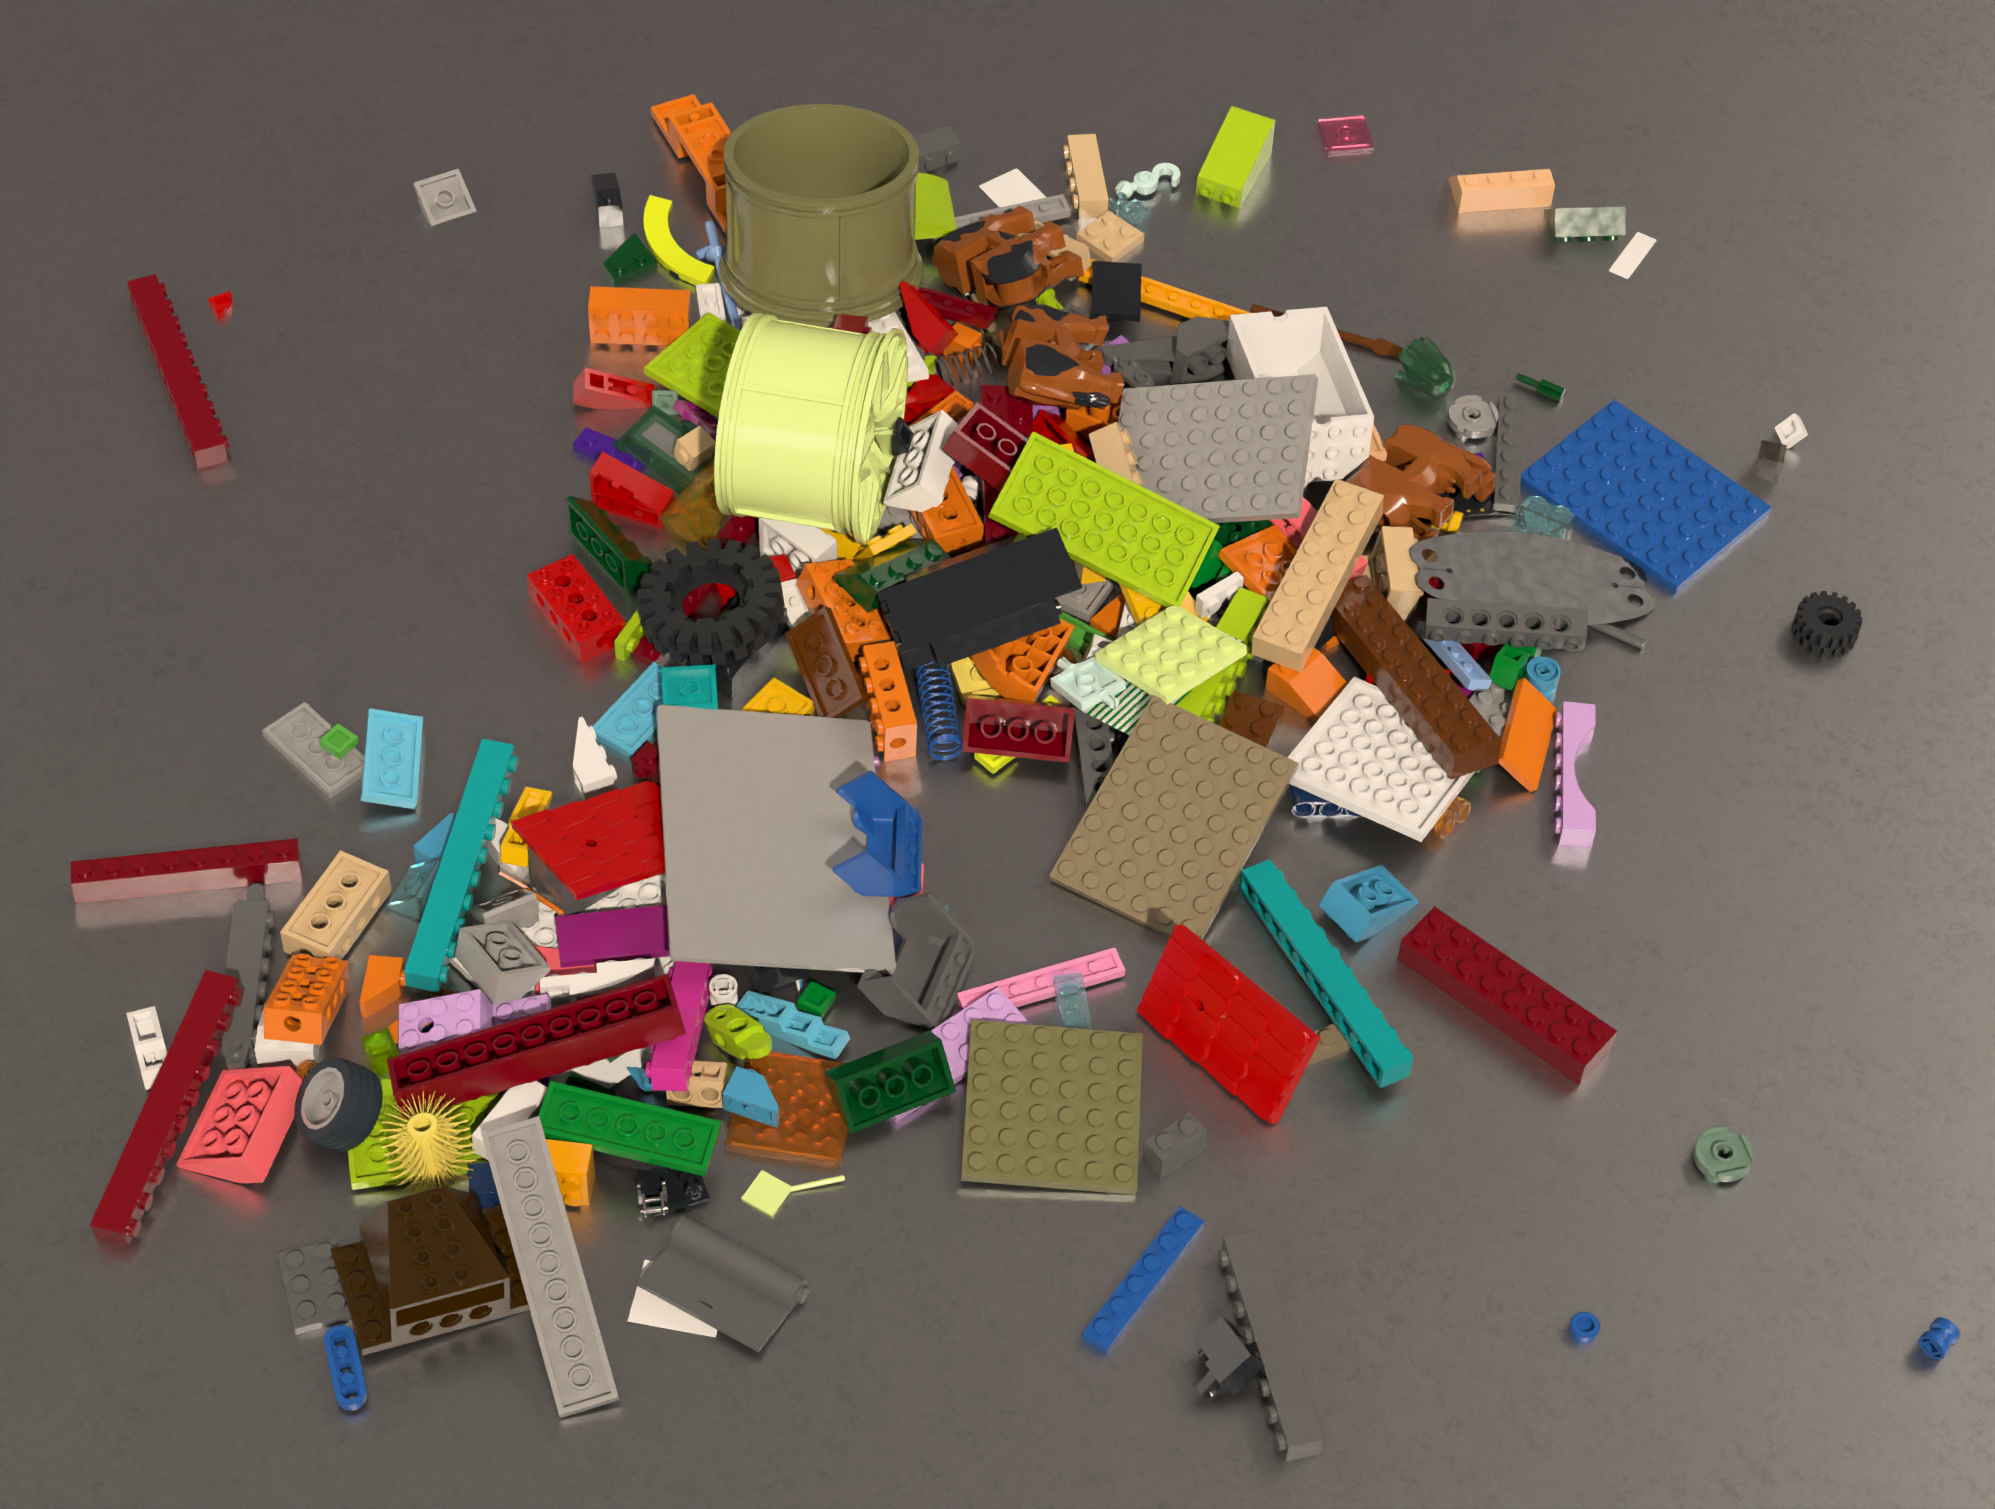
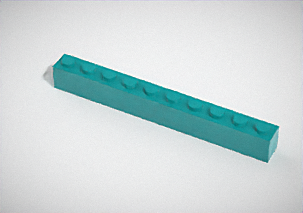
M483 738L481 740L404 970L406 986L439 993L442 982L447 983L450 974V966L448 964L450 958H455L456 939L460 928L465 927V912L470 911L474 898L472 891L474 887L478 888L481 879L480 866L481 864H486L488 859V842L493 841L495 838L496 825L494 824L496 818H501L503 813V796L508 795L510 792L511 779L509 778L511 772L515 773L518 767L519 757L515 756V748L512 744Z
M1271 860L1242 869L1239 882L1240 891L1379 1088L1410 1077L1413 1064L1411 1051L1401 1043L1396 1030L1390 1027L1384 1019L1381 1009L1373 1004L1366 988L1361 986L1356 980L1353 970L1345 965L1338 949L1330 944L1323 928L1318 927L1312 918L1310 910L1304 907L1298 899L1295 889L1290 888L1285 881L1282 871L1276 868Z

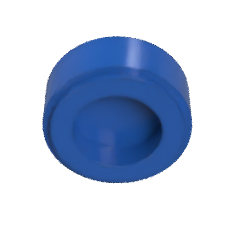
M1579 1312L1571 1318L1569 1333L1574 1340L1580 1343H1590L1597 1338L1600 1331V1322L1596 1316L1589 1312Z

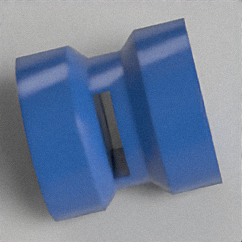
M1938 1317L1931 1323L1930 1331L1922 1334L1918 1343L1925 1354L1940 1360L1948 1353L1949 1346L1954 1345L1961 1335L1958 1327L1946 1318Z

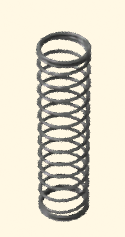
M995 340L993 347L989 343H985L984 349L976 346L974 352L967 348L965 355L958 351L956 358L949 354L947 361L943 357L935 358L937 375L948 384L950 378L951 384L955 386V380L949 366V357L951 356L957 365L959 378L964 383L963 373L958 361L960 353L966 362L968 375L973 381V373L967 356L968 351H970L975 358L978 374L982 378L981 366L977 359V348L983 353L987 371L991 375L992 370L986 356V345L992 350L996 368L1000 372V363L995 353V343L997 342L1001 347L1000 342Z

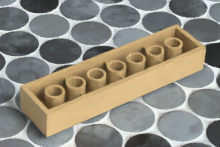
M1339 479L1334 480L1252 636V655L1302 672L1383 514L1384 495Z

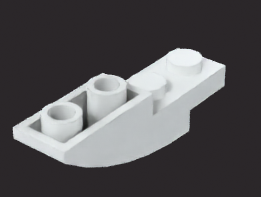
M654 959L609 960L604 963H596L597 973L580 972L575 975H549L540 980L541 995L548 994L551 1002L570 1000V1003L652 979L655 978Z

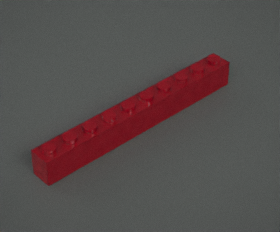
M156 274L127 281L130 300L197 468L201 469L228 461L226 451L230 450L226 435L221 436L220 434L223 432L219 417L214 418L213 415H216L212 400L207 401L206 399L209 398L206 385L199 382L202 381L199 368L192 365L195 364L191 349L186 350L188 343L185 333H179L181 325L178 316L172 315L174 314V308L171 299L166 300L165 298L168 297L164 282L159 283Z
M209 970L204 971L90 1223L96 1238L129 1247L133 1237L136 1238L141 1229V1218L144 1212L148 1211L152 1205L154 1189L156 1185L161 1184L164 1178V1167L167 1160L171 1159L175 1153L176 1140L179 1133H183L186 1129L187 1115L191 1107H195L197 1104L199 1088L202 1082H206L209 1077L210 1064L213 1057H217L220 1052L223 1034L229 1031L233 1020L232 1014L235 1008L239 1007L242 1003L244 992L241 989L238 978Z

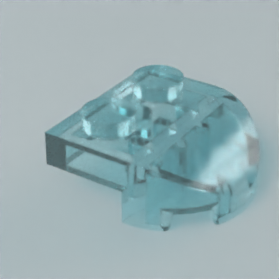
M1530 495L1520 507L1515 527H1521V532L1564 539L1566 531L1574 523L1576 515L1571 513L1565 506H1556L1547 502L1543 497Z

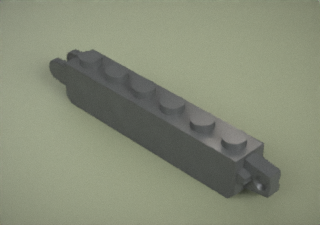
M253 883V885L248 887L246 900H239L233 906L225 975L238 978L244 996L241 1005L236 1007L232 1014L233 1020L229 1031L224 1032L221 1039L220 1053L226 1057L228 1070L246 1069L249 1057H255L254 1049L257 1028L264 1005H261L262 998L267 997V981H264V976L270 973V959L267 958V951H272L273 936L270 934V928H275L276 915L275 911L270 910L269 900L265 897L263 885Z

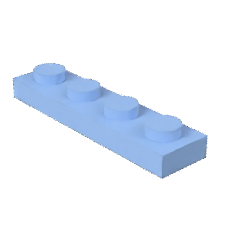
M1426 621L1418 622L1416 631L1466 689H1489L1492 679L1458 641L1444 640L1436 642L1432 639H1425Z

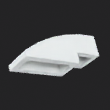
M155 1006L126 1013L146 1090L152 1088L167 1055Z

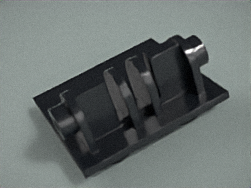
M636 1169L646 1198L660 1197V1192H662L661 1181L665 1180L667 1201L664 1202V1206H668V1210L665 1213L710 1200L705 1183L700 1175L671 1169L668 1174ZM660 1201L648 1202L650 1207L661 1206ZM662 1212L653 1213L654 1217L662 1215Z

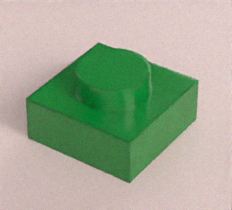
M811 981L797 1000V1008L822 1019L836 1000V992Z

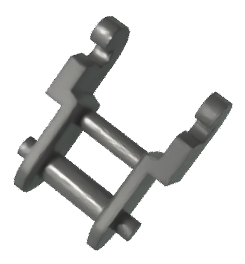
M665 1180L661 1181L662 1192H660V1197L645 1198V1195L641 1194L640 1183L636 1184L638 1204H643V1209H640V1213H644V1218H647L648 1213L662 1212V1215L665 1216V1211L668 1210V1206H664V1202L667 1201ZM660 1201L661 1206L646 1207V1202Z

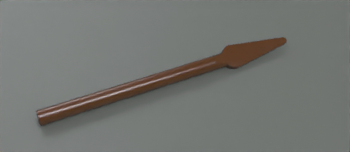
M1252 304L1250 313L1272 312L1275 317L1284 315L1283 312ZM1337 329L1342 341L1372 349L1376 355L1414 361L1421 360V356L1385 339L1378 338L1373 340Z

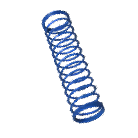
M923 665L919 669L918 667L915 668V671L917 672L916 678L918 680L920 703L922 704L928 753L934 759L949 760L958 756L962 751V740L959 737L958 715L955 712V698L951 688L952 682L950 680L949 665L935 669L923 668L926 665ZM920 670H926L927 672L922 675ZM932 671L945 672L944 674L936 677L924 676ZM922 677L928 679L924 683L921 681ZM934 679L946 680L945 682L937 685L926 684L927 682ZM924 685L930 687L927 690L922 689ZM936 687L948 688L947 690L939 693L927 692L928 690ZM925 693L932 695L927 699L923 697ZM938 695L949 696L945 700L941 701L929 700L930 698ZM926 701L933 703L928 707L925 705ZM941 703L951 704L950 706L942 709L930 708L936 704ZM952 706L954 707L953 711L948 710V708ZM927 710L935 711V712L931 713L930 715H928V714L926 713ZM938 712H951V714L944 717L932 716ZM953 714L955 715V719H953V718H948V717L952 716ZM929 718L937 719L932 723L928 722ZM940 720L953 721L946 725H933V723ZM930 726L939 727L933 731L929 730ZM943 728L954 729L953 731L944 734L934 733L935 731ZM957 731L958 735H954L951 733ZM932 734L938 735L934 740L930 738ZM953 741L958 743L956 747L949 750H939L933 747L936 743L947 744ZM960 746L957 752L948 756H938L931 751L933 749L939 752H949Z

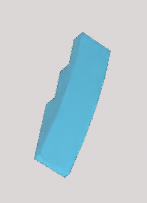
M747 990L736 1008L762 1024L765 1032L811 1052L837 1059L850 1040L848 1031L824 1025L821 1017L797 1011L795 1004L792 1002Z

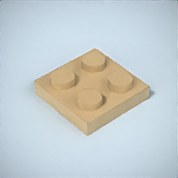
M1108 210L1078 232L1076 241L1084 243L1090 251L1105 261L1116 262L1144 241V233Z

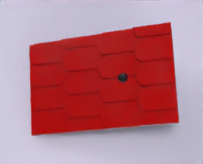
M644 781L622 790L615 789L582 802L574 801L550 811L545 809L511 822L512 829L528 845L532 886L541 896L564 911L562 915L558 914L559 916L578 914L625 885L665 873L661 789L652 781Z
M1175 925L1172 936L1167 942L1161 956L1162 958L1156 966L1151 977L1152 980H1150L1136 1011L1165 1039H1170L1193 1062L1199 1063L1228 1092L1238 1096L1261 1119L1267 1120L1270 1124L1279 1123L1321 1037L1260 988L1230 944L1208 945L1185 925Z

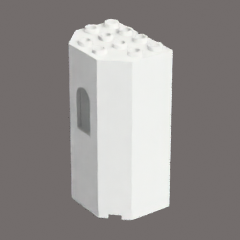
M1317 307L1286 310L1284 315L1280 317L1273 316L1272 312L1230 315L1226 356L1236 380L1316 375L1318 385L1305 483L1343 479L1369 457L1374 415L1328 308Z

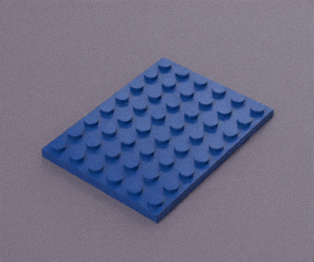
M1612 400L1521 473L1522 486L1624 558L1640 566L1647 574L1674 593H1677L1767 517L1772 508L1616 400Z

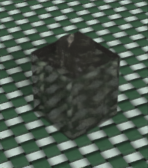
M1762 440L1755 462L1753 478L1778 483L1787 445Z

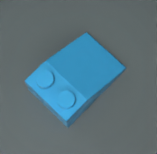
M1383 865L1333 881L1319 906L1331 920L1335 921L1345 931L1349 938L1357 943L1373 937L1417 906L1420 901Z

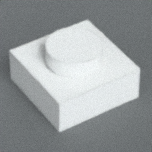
M1795 413L1774 427L1782 445L1787 449L1808 435L1801 418Z

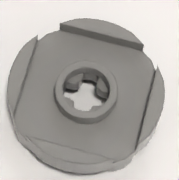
M1476 395L1459 397L1449 408L1448 424L1456 432L1455 434L1459 439L1490 437L1494 434L1499 417L1496 406L1490 401L1489 404L1481 401L1482 397ZM1469 415H1473L1477 419L1469 418Z

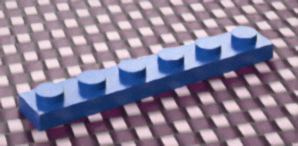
M1179 1206L1082 1332L1081 1339L1107 1355L1203 1229L1205 1221Z

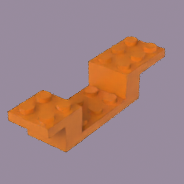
M694 94L652 106L651 115L677 157L682 158L689 155L706 182L707 205L725 235H727L724 147L732 133L713 103L701 105Z

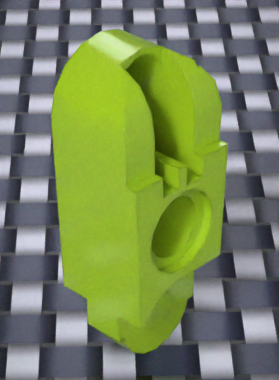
M729 1004L719 1005L706 1013L704 1021L711 1040L715 1045L721 1047L723 1051L740 1060L746 1057L749 1059H759L771 1052L772 1041L770 1035L764 1031L763 1025L735 1006Z

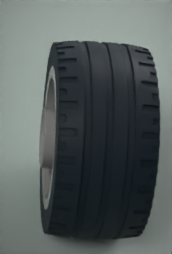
M331 1057L320 1061L309 1071L297 1094L294 1117L299 1133L313 1143L334 1150L349 1151L358 1147L374 1129L379 1118L383 1098L380 1079L365 1066L346 1059Z

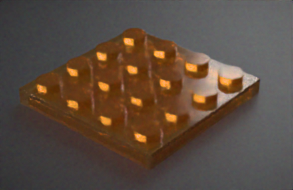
M770 1052L759 1059H749L746 1057L743 1069H752L764 1076L779 1106V1125L776 1128L732 1113L725 1151L841 1168L848 1130L831 1097L824 1072L845 1063Z

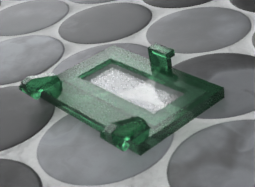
M655 405L622 435L617 442L614 441L612 444L622 453L628 452L673 486L671 489L683 498L685 496L689 497L714 472L715 449L711 458L691 471H688L684 465L678 463L673 454L677 440L698 426L688 419L683 422L682 426Z

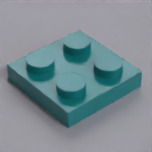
M715 664L661 667L663 705L718 709Z

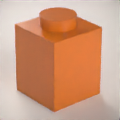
M956 322L953 328L959 334L943 351V354L946 356L952 354L956 358L958 351L965 355L967 348H970L973 352L976 346H980L983 349L982 333ZM977 348V358H979L982 352ZM968 351L967 356H968V362H969V365H970V363H971L975 358H974V356L972 355V353H971L970 351ZM959 353L958 361L966 365L963 356Z

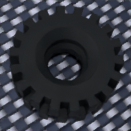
M1821 591L1819 596L1816 592L1811 593L1810 598L1805 596L1798 605L1792 624V633L1796 635V642H1803L1802 648L1805 650L1811 648V653L1814 655L1817 652H1821L1822 657H1828L1829 653H1832L1833 657H1838L1840 652L1844 655L1848 653L1849 649L1852 650L1861 629L1862 617H1860V609L1855 610L1856 604L1853 601L1851 603L1847 602L1848 597L1843 595L1842 598H1839L1836 592H1832V595H1827V591ZM1820 619L1830 620L1836 625L1829 626L1823 624Z

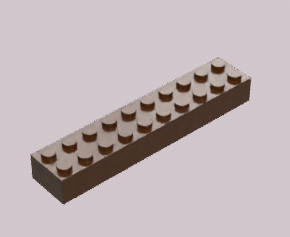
M1364 575L1348 580L1331 613L1333 615L1334 633L1364 671L1370 675L1372 681L1452 780L1498 764L1502 740L1370 578Z

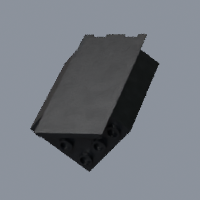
M1056 527L1026 538L1023 533H1019L903 575L904 583L879 591L877 595L883 609L881 612L892 638L891 641H895L900 663L905 671H909L934 661L942 667L1061 624L1058 615L1062 614V610L1058 600L1055 598L1083 587Z

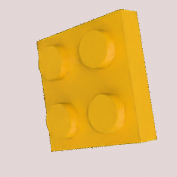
M900 524L889 530L882 537L879 535L859 548L860 554L854 558V561L858 564L907 541L917 532L912 524L904 528Z

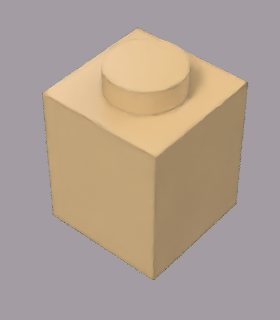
M698 426L677 440L673 454L678 463L684 465L688 471H691L712 457L716 442L701 426Z

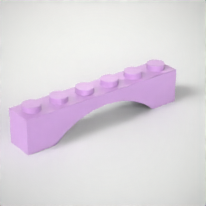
M1563 701L1561 712H1556L1555 727L1559 728V732H1556L1555 748L1559 749V753H1556L1555 769L1559 770V775L1556 774L1554 788L1556 791H1559V796L1555 798L1554 811L1559 812V817L1555 819L1554 833L1559 834V845L1592 848L1595 837L1596 810L1581 792L1574 769V762L1577 756L1592 741L1596 725L1595 704Z

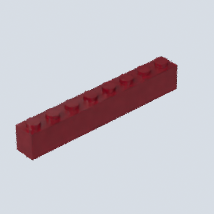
M298 838L70 861V882L76 904L253 885V883L263 885L302 880V863Z

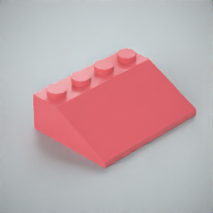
M290 1066L222 1070L176 1165L181 1169L237 1183H263L294 1119L297 1094L303 1080Z

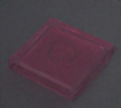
M1364 116L1318 119V128L1327 157L1373 154L1374 146Z

